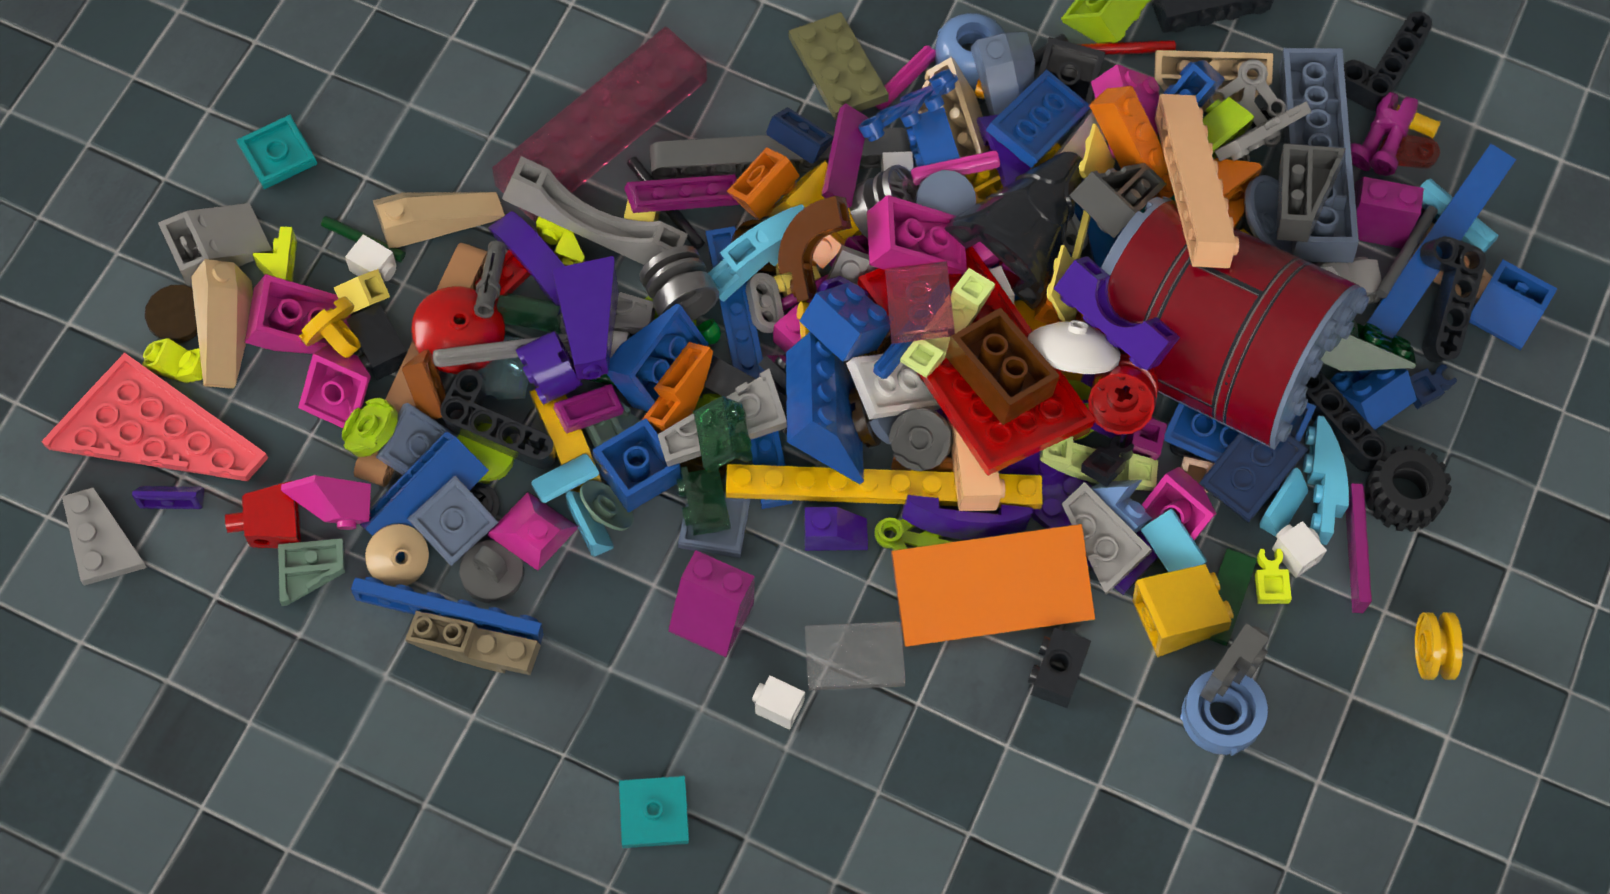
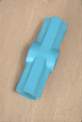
M1430 178L1420 186L1424 188L1422 207L1425 210L1428 206L1435 207L1438 210L1435 218L1438 220L1453 197ZM1476 217L1461 240L1480 248L1485 253L1499 235Z

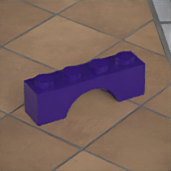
M1088 256L1074 260L1053 288L1060 294V299L1066 305L1076 308L1084 315L1083 319L1087 324L1094 328H1099L1107 335L1106 339L1111 345L1124 350L1130 356L1129 359L1135 366L1146 371L1159 366L1180 337L1158 317L1143 323L1129 322L1120 317L1112 308L1108 298L1110 276Z

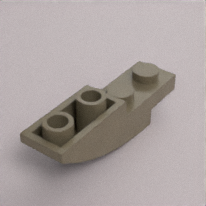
M420 611L415 612L405 639L407 643L435 654L504 674L508 670L531 675L541 647L536 640L480 629L472 622Z

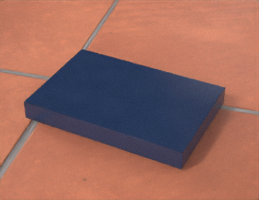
M1239 433L1199 484L1249 523L1308 448L1289 435L1285 442L1280 441L1274 450Z

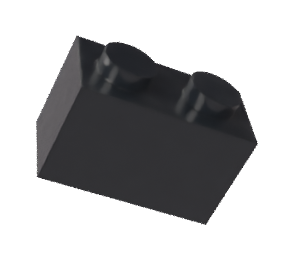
M380 303L346 319L349 329L361 343L359 349L362 355L358 357L368 372L372 371L377 381L400 369L407 351Z

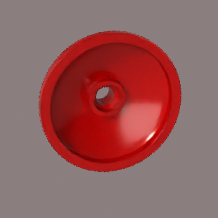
M462 286L442 288L428 295L417 307L411 327L413 343L419 354L429 349L433 357V351L438 349L503 342L505 337L503 316L496 304L494 305V313L491 317L481 318L477 316L474 312L478 296L475 289ZM457 318H461L465 321V323L462 325H458L454 322V320ZM492 361L445 367L436 366V368L443 372L458 374L467 369L478 371Z

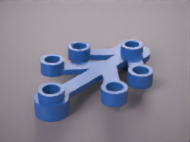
M950 69L943 70L929 79L931 85L904 95L900 98L901 103L885 108L877 113L876 116L863 121L858 126L863 137L868 138L869 142L879 139L885 134L883 130L885 126L899 117L905 127L916 124L921 120L918 111L923 103H925L929 112L939 109L945 104L942 95L949 93L956 87L957 75L952 74Z

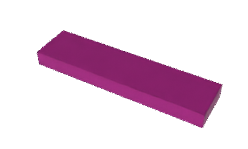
M845 103L839 108L821 196L824 198L832 196L844 197L849 208L853 202L865 141L858 126L869 118Z
M735 174L627 182L624 187L633 213L740 205L727 192L737 180Z
M1352 483L1349 487V506L1346 510L1352 613H1364L1372 602L1365 495L1363 484Z

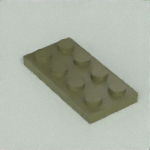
M841 12L788 31L793 47L835 120H837L839 108L845 103L860 112L889 101V94Z

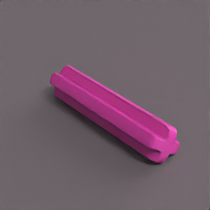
M929 45L924 46L884 85L889 94V101L875 107L879 110L887 108L935 60L936 51Z
M988 151L912 168L911 177L914 185L918 186L927 176L941 170L955 171L964 176L999 168L1000 158L997 151Z

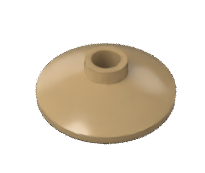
M391 524L378 530L370 539L365 552V562L371 576L381 580L384 585L396 587L398 584L408 586L418 580L425 571L429 558L428 546L424 537L416 529L404 524ZM399 552H404V561L397 563L396 555Z

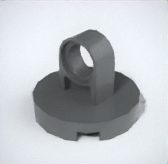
M925 407L914 408L900 415L893 423L889 434V443H891L892 450L895 453V459L905 468L924 471L943 463L950 454L953 443L952 430L946 419L937 411Z
M485 540L475 544L465 553L460 562L459 575L465 591L473 599L483 603H491L490 601H498L500 599L504 601L519 590L524 577L523 563L519 557L496 541Z

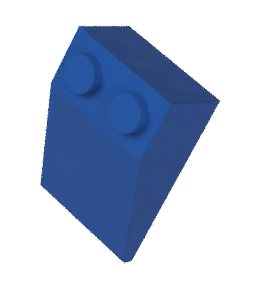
M675 304L618 347L610 358L607 375L633 408L648 412L659 397L654 387L688 342L708 346V343L680 304Z

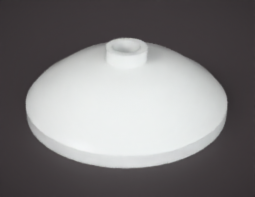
M1082 321L1056 322L1039 327L1028 335V340L1053 368L1080 374H1100L1109 372L1119 365L1121 357L1119 349L1111 345L1102 332Z

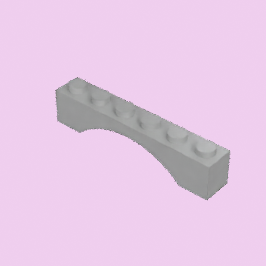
M522 156L502 197L503 200L643 265L665 250L684 245L688 235L661 221L629 220L597 210L569 192L556 179L550 169Z

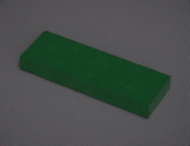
M1229 548L1226 549L1217 574L1220 584L1218 592L1222 601L1227 600L1230 604L1234 618L1231 619L1232 622L1229 630L1212 635L1208 638L1209 640L1225 646L1228 645L1257 561L1256 558Z

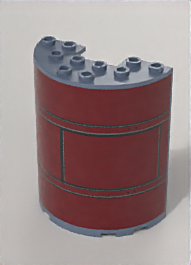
M1165 196L1163 199L1155 197L1148 201L1144 213L1137 211L1113 244L1101 267L1110 276L1108 283L1109 302L1114 311L1129 322L1143 323L1158 317L1180 337L1159 366L1154 367L1158 375L1159 393L1275 450L1280 441L1285 442L1289 437L1293 427L1291 422L1296 415L1301 416L1308 403V399H1306V384L1310 377L1315 378L1320 372L1323 365L1321 359L1325 352H1331L1334 347L1338 346L1342 338L1346 340L1354 327L1353 319L1357 313L1362 314L1370 298L1367 296L1364 287L1236 228L1233 229L1234 236L1239 238V251L1237 256L1233 255L1230 268L1192 267L1176 201ZM1118 348L1120 354H1127L1124 350Z

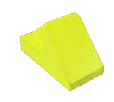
M280 227L279 238H274L273 253H253L256 265L264 275L292 282L297 239L293 228Z

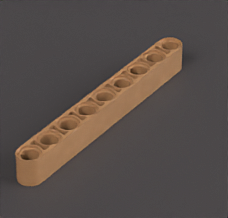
M462 242L459 243L437 290L453 286L468 287L476 290L475 282L482 277L487 251ZM461 318L454 320L458 325H462L464 321ZM413 341L385 399L395 407L397 413H399L402 405L405 403H409L416 408L402 371V367L419 354ZM379 451L369 456L358 457L354 467V477L386 487L395 470L376 458Z

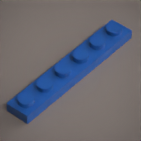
M366 577L365 580L354 578L351 587L356 601L414 615L416 611L472 622L480 629L536 640L540 645L544 635L542 623L528 615L515 617L507 615L506 611L495 607H489L486 610L476 607L474 603L467 600L453 602L445 600V597L438 593L427 592L426 595L417 593L406 585L398 584L396 587L384 585L381 580L373 577Z

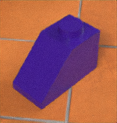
M805 507V551L868 550L867 518L838 507Z

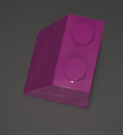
M1362 177L1354 182L1359 241L1402 249L1421 215L1424 188L1369 177Z
M695 550L680 580L668 629L669 632L727 658L754 605L755 576Z

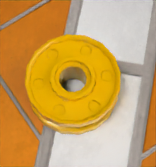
M1422 612L1418 617L1415 631V657L1418 672L1424 680H1434L1438 676V672L1445 680H1455L1459 676L1463 657V640L1459 619L1455 613L1443 612L1439 620L1431 612Z

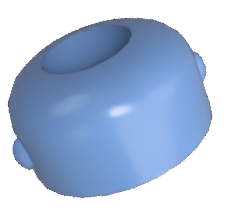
M966 13L953 17L938 31L935 64L938 65L952 57L972 89H975L979 76L972 51L963 49L961 46L968 43L974 44L978 39L1005 32L995 20L985 15Z
M1210 670L1197 678L1190 687L1183 701L1180 719L1183 721L1187 734L1196 745L1214 754H1230L1233 756L1247 749L1264 728L1268 717L1266 697L1260 686L1246 675L1240 684L1233 681L1224 696L1216 694L1211 703L1221 702L1229 705L1236 712L1238 721L1230 725L1220 724L1211 716V703L1200 696L1214 671Z

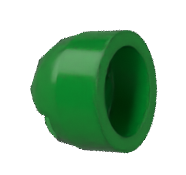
M708 319L697 326L708 345L719 341L721 331L714 319Z

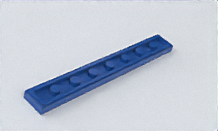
M1493 144L1489 145L1403 269L1387 298L1381 301L1367 323L1379 327L1383 330L1382 334L1391 338L1397 334L1440 271L1423 263L1420 257L1422 245L1427 241L1443 236L1461 241L1516 161L1515 158ZM1437 246L1436 253L1441 258L1442 250Z

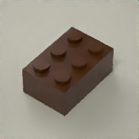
M1002 308L995 310L952 335L945 356L1003 425L1052 397L1060 377Z

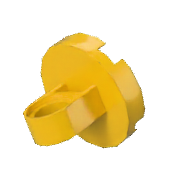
M344 296L333 302L337 308L334 310L331 308L327 311L323 309L301 330L302 334L299 335V338L306 346H311L325 338L345 358H350L361 347L359 339L343 322L355 307Z

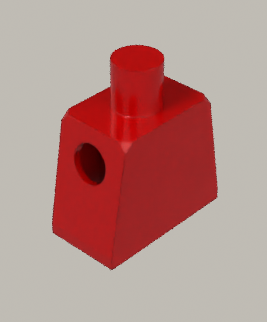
M292 481L244 494L242 496L243 512L225 514L227 533L244 531L249 546L253 548H278V544L301 542L299 503L281 491L282 484Z

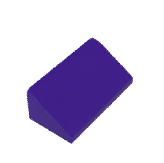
M141 486L132 491V497L140 509L203 508L204 487Z

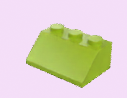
M1075 0L1061 20L1064 24L1096 43H1116L1125 36L1127 29L1140 17V12L1151 0Z
M1227 97L1223 102L1220 99L1213 102L1205 110L1208 114L1202 120L1203 125L1208 127V143L1213 145V160L1217 157L1215 150L1246 133L1255 118L1248 110L1230 97Z

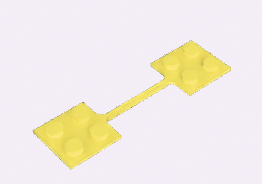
M1092 124L1090 136L1086 138L1085 142L1086 151L1084 159L1079 164V173L1084 179L1092 171H1098L1099 174L1105 173L1107 169L1114 168L1115 160L1097 124ZM1085 210L1083 211L1072 257L1065 245H1061L1058 258L1054 260L1053 278L1047 287L1048 300L1052 302L1062 322L1075 320L1077 309L1066 305L1060 299V294L1053 288L1073 261L1081 256L1091 217Z

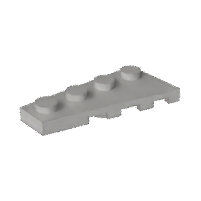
M768 368L760 373L761 377L747 384L745 382L735 388L736 391L724 399L719 400L718 398L708 404L707 409L697 415L691 414L657 434L667 466L685 462L787 428V420L770 369Z

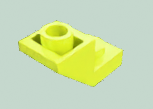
M538 217L536 221L538 235L548 244H558L554 253L564 266L585 262L583 252L572 231Z
M166 338L153 341L144 351L143 357L145 359L142 365L154 374L184 383L199 381L203 378L199 348L186 350L174 341Z

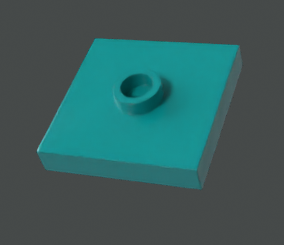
M291 115L285 116L236 140L264 190L318 164Z
M685 776L619 780L622 848L689 844Z

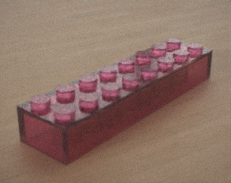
M665 26L493 166L495 186L505 193L522 156L550 169L556 179L572 193L707 81V62ZM520 208L536 223L539 216Z

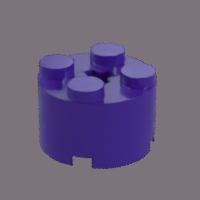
M557 332L547 333L516 349L517 355L524 365L523 370L531 384L534 383L538 387L535 390L543 405L583 385L581 379L577 380L574 365L569 358L570 355Z

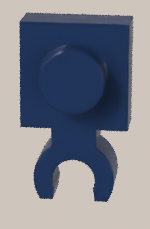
M1440 365L1432 374L1426 368L1410 376L1417 398L1413 404L1417 410L1439 399L1445 393L1444 391L1449 390L1457 382L1456 378L1451 380L1443 378L1442 373L1448 368L1447 365Z

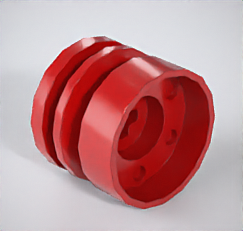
M1121 354L1119 365L1113 370L1095 374L1088 398L1089 411L1095 418V423L1105 431L1118 435L1132 434L1145 427L1152 418L1159 390L1158 375L1154 368L1147 371L1138 368L1130 361L1128 354Z

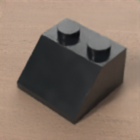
M1049 37L1038 77L1047 69L1088 104H1091L1094 95L1091 82L1100 75L1105 52Z

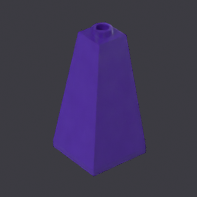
M609 256L552 269L577 380H592L603 374H608L619 295L614 257Z

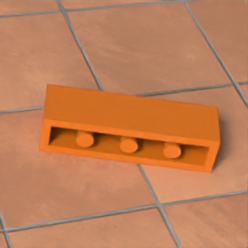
M1133 87L1107 88L1089 106L1120 168L1142 163L1147 164L1166 183L1155 197L1163 199L1165 196L1171 198L1174 192L1162 145Z

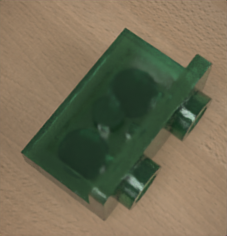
M515 294L499 296L497 309L502 314L504 323L541 331H555L560 334L561 310L560 306L554 305L552 301Z
M721 396L694 411L703 468L713 471L734 459L749 462L753 459L752 443L746 424V412L741 403Z

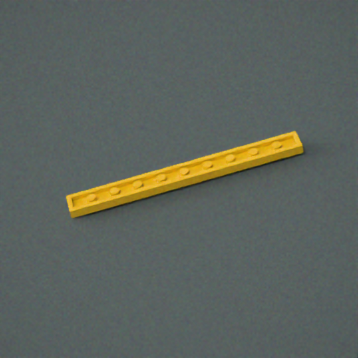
M727 464L726 498L905 504L907 495L939 498V506H958L954 472L864 469V482L858 484L832 468ZM999 474V479H1004L1005 497L1000 498L997 508H1000L1002 504L1041 509L1042 475Z

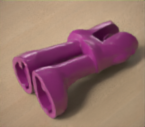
M1389 92L1383 97L1377 106L1376 116L1370 125L1371 129L1363 144H1351L1352 165L1364 171H1369L1372 166L1374 172L1379 175H1393L1398 168L1399 162L1396 154L1402 137H1407L1409 126L1418 108V100L1412 97H1405L1399 111H1397L1398 95ZM1389 134L1383 148L1377 152L1383 135Z

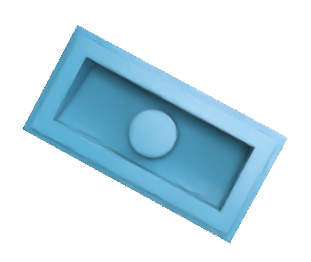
M583 454L532 480L531 484L540 502L546 503L597 477L599 471L587 454Z
M1297 467L1292 469L1259 523L1260 528L1275 537L1281 529L1289 524L1308 494V486L1300 469Z
M571 490L566 492L567 506L591 556L595 557L613 549L614 545L604 524L597 523L591 518L589 511L581 500L580 493Z
M1173 508L1141 528V532L1168 572L1203 565L1207 562Z

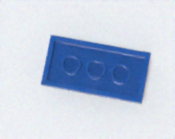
M1046 69L989 124L986 131L1013 152L1021 161L1033 168L1087 114L1090 106Z

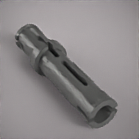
M492 241L488 244L482 278L476 286L478 296L474 312L481 318H489L493 315L495 301L500 296L501 286L499 282L507 253V246L501 241Z

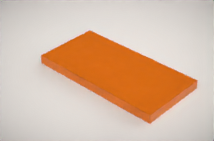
M1082 524L891 551L905 647L1095 620Z

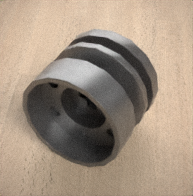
M901 165L891 166L886 171L878 173L875 178H869L856 185L852 206L849 209L855 224L865 237L868 238L867 211L885 196L890 195L915 203L919 185H914L911 172L906 167Z
M682 245L665 250L651 258L640 272V281L646 288L648 296L653 299V306L658 316L675 304H680L693 321L707 313L719 299V291L712 277L705 272V264L700 260V255L693 246Z

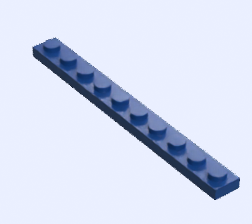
M735 226L705 231L712 269L724 259L720 252L730 245L733 233L736 231ZM745 282L724 302L719 299L732 366L757 379L761 377L760 373L765 370L758 365L762 361L763 356L757 328L751 320L746 295L747 282ZM778 431L748 440L752 465L786 466ZM760 499L761 508L765 509L793 504V500Z

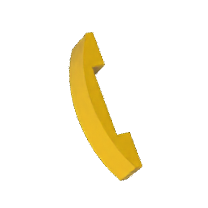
M536 390L529 391L538 415L554 443L560 464L563 465L583 454H587L594 463L582 430L579 429L566 434L553 409L554 403L567 399L566 395L543 405ZM599 474L597 477L591 479L602 482ZM583 484L571 489V491L580 493V488Z

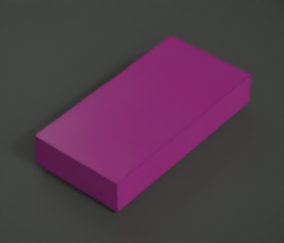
M611 384L556 402L553 407L566 434L623 415L624 408Z

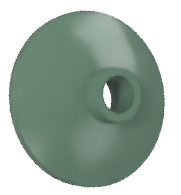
M589 480L581 486V500L594 521L619 531L627 530L633 524L634 517L632 511L629 513L626 511L608 485L599 481Z

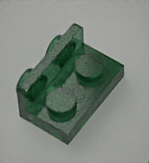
M687 466L681 467V478L676 479L679 497H685L687 507H682L685 526L691 525L693 536L731 529L719 468L688 473Z

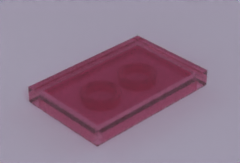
M947 261L885 269L892 344L950 337L955 334Z

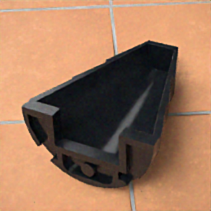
M1062 152L1015 178V182L987 196L984 201L954 217L944 228L966 249L981 242L1020 278L1012 287V291L1032 310L1041 303L1047 293V287L1054 270V260L1059 255L1068 222L1072 219L1077 203L1069 195L1082 183L1083 178L1079 173V164L1082 158L1074 152Z

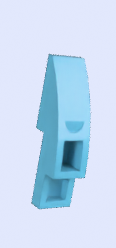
M802 204L789 208L759 223L720 252L724 259L708 274L712 277L719 291V299L722 302L729 298L768 262L773 266L778 264L779 248L783 234L793 218L805 208Z
M1317 416L1313 425L1308 426L1306 430L1305 444L1310 446L1309 454H1305L1303 472L1307 473L1306 484L1315 485L1313 503H1317V513L1312 515L1310 528L1316 531L1320 538V543L1327 545L1334 534L1335 517L1342 518L1349 506V487L1346 466L1339 443L1324 416Z

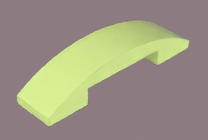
M969 268L953 288L951 297L923 334L915 338L900 358V362L927 378L946 358L951 336L971 325L993 291L995 283Z
M1072 436L1040 451V460L1048 466L1072 477L1099 484V482L1081 472L1082 463L1096 450L1095 448L1073 443L1074 437ZM1133 453L1132 457L1126 460L1125 469L1113 481L1142 480L1135 490L1153 491L1157 484L1158 460Z

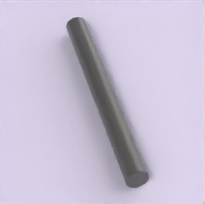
M1428 206L1376 290L1378 297L1387 298L1437 215L1438 210L1435 207Z

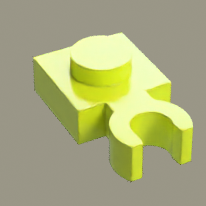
M1260 549L1257 555V563L1263 569L1255 572L1257 604H1289L1292 600L1289 569H1279V565L1283 560L1281 549H1276L1274 553L1275 560L1273 561L1265 557L1264 549Z

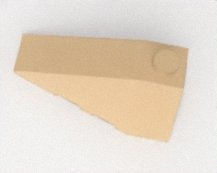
M497 192L399 193L373 200L388 248H399L498 221L505 216Z
M204 259L191 276L203 385L234 389L246 346L244 342L253 296L252 281L234 262Z

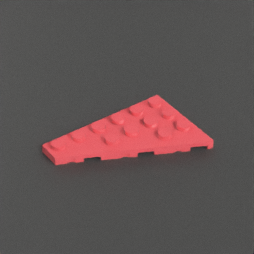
M125 352L41 441L47 449L241 481H249L268 459L267 454Z

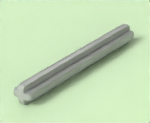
M560 334L559 337L566 350L570 351L567 335ZM539 337L438 349L433 351V362L437 367L516 358L518 357L516 349Z

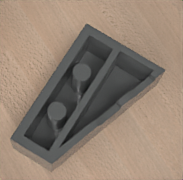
M1284 144L1279 164L1276 240L1308 242L1339 174L1346 148Z
M1142 163L1124 166L1119 171L1110 168L1101 174L1098 171H1092L1069 196L1097 222L1098 227L1103 232L1109 233L1115 238L1137 211H1141L1166 183L1147 164Z

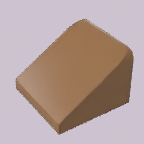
M1183 455L1180 468L1199 483L1215 463L1200 457Z

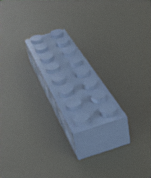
M1283 48L1279 78L1281 100L1286 105L1285 112L1304 102L1308 103L1312 111L1283 128L1284 144L1346 148L1339 174L1308 242L1291 241V253L1308 262L1353 263L1359 238L1342 48Z

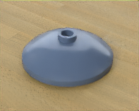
M1267 175L1258 176L1249 182L1245 192L1244 207L1248 226L1254 237L1292 254L1291 241L1276 240L1279 181Z

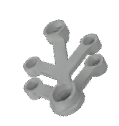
M1256 59L1245 61L1238 70V78L1213 93V95H1222L1224 101L1227 97L1244 88L1242 100L1238 104L1255 117L1253 122L1256 126L1267 121L1254 102L1256 90L1268 104L1267 112L1271 117L1282 114L1286 110L1284 101L1278 99L1266 83L1268 76L1266 66ZM1254 70L1257 72L1258 77L1251 80L1248 78L1247 72ZM1213 95L1209 98L1210 105L1214 102ZM1279 104L1282 107V111L1274 113L1271 110V105ZM1281 135L1277 136L1275 142L1267 141L1265 145L1268 147L1277 145ZM1249 154L1241 157L1242 161L1250 162Z

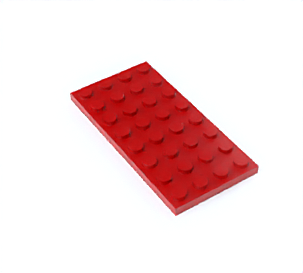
M974 247L965 248L967 270L970 268L995 283L993 291L971 324L1002 308L1028 338V335L1033 332ZM878 268L858 277L857 285L866 290L868 298L875 304L883 307L887 315L895 322L889 332L896 339L938 287L945 286L952 291L964 274L895 273ZM947 358L927 378L918 373L987 476L1093 427L1095 423V418L1064 374L1056 368L1054 370L1060 377L1053 396L1005 425L999 421Z

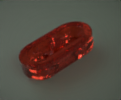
M1388 135L1383 139L1379 151L1383 148ZM1407 135V137H1402L1396 158L1399 161V166L1427 169L1436 163L1440 155V148L1430 138Z

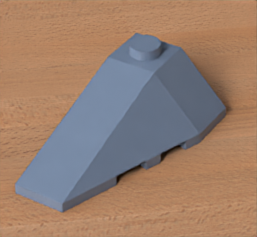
M1002 33L978 39L971 46L989 115H999L1034 82L1035 58L1028 33Z

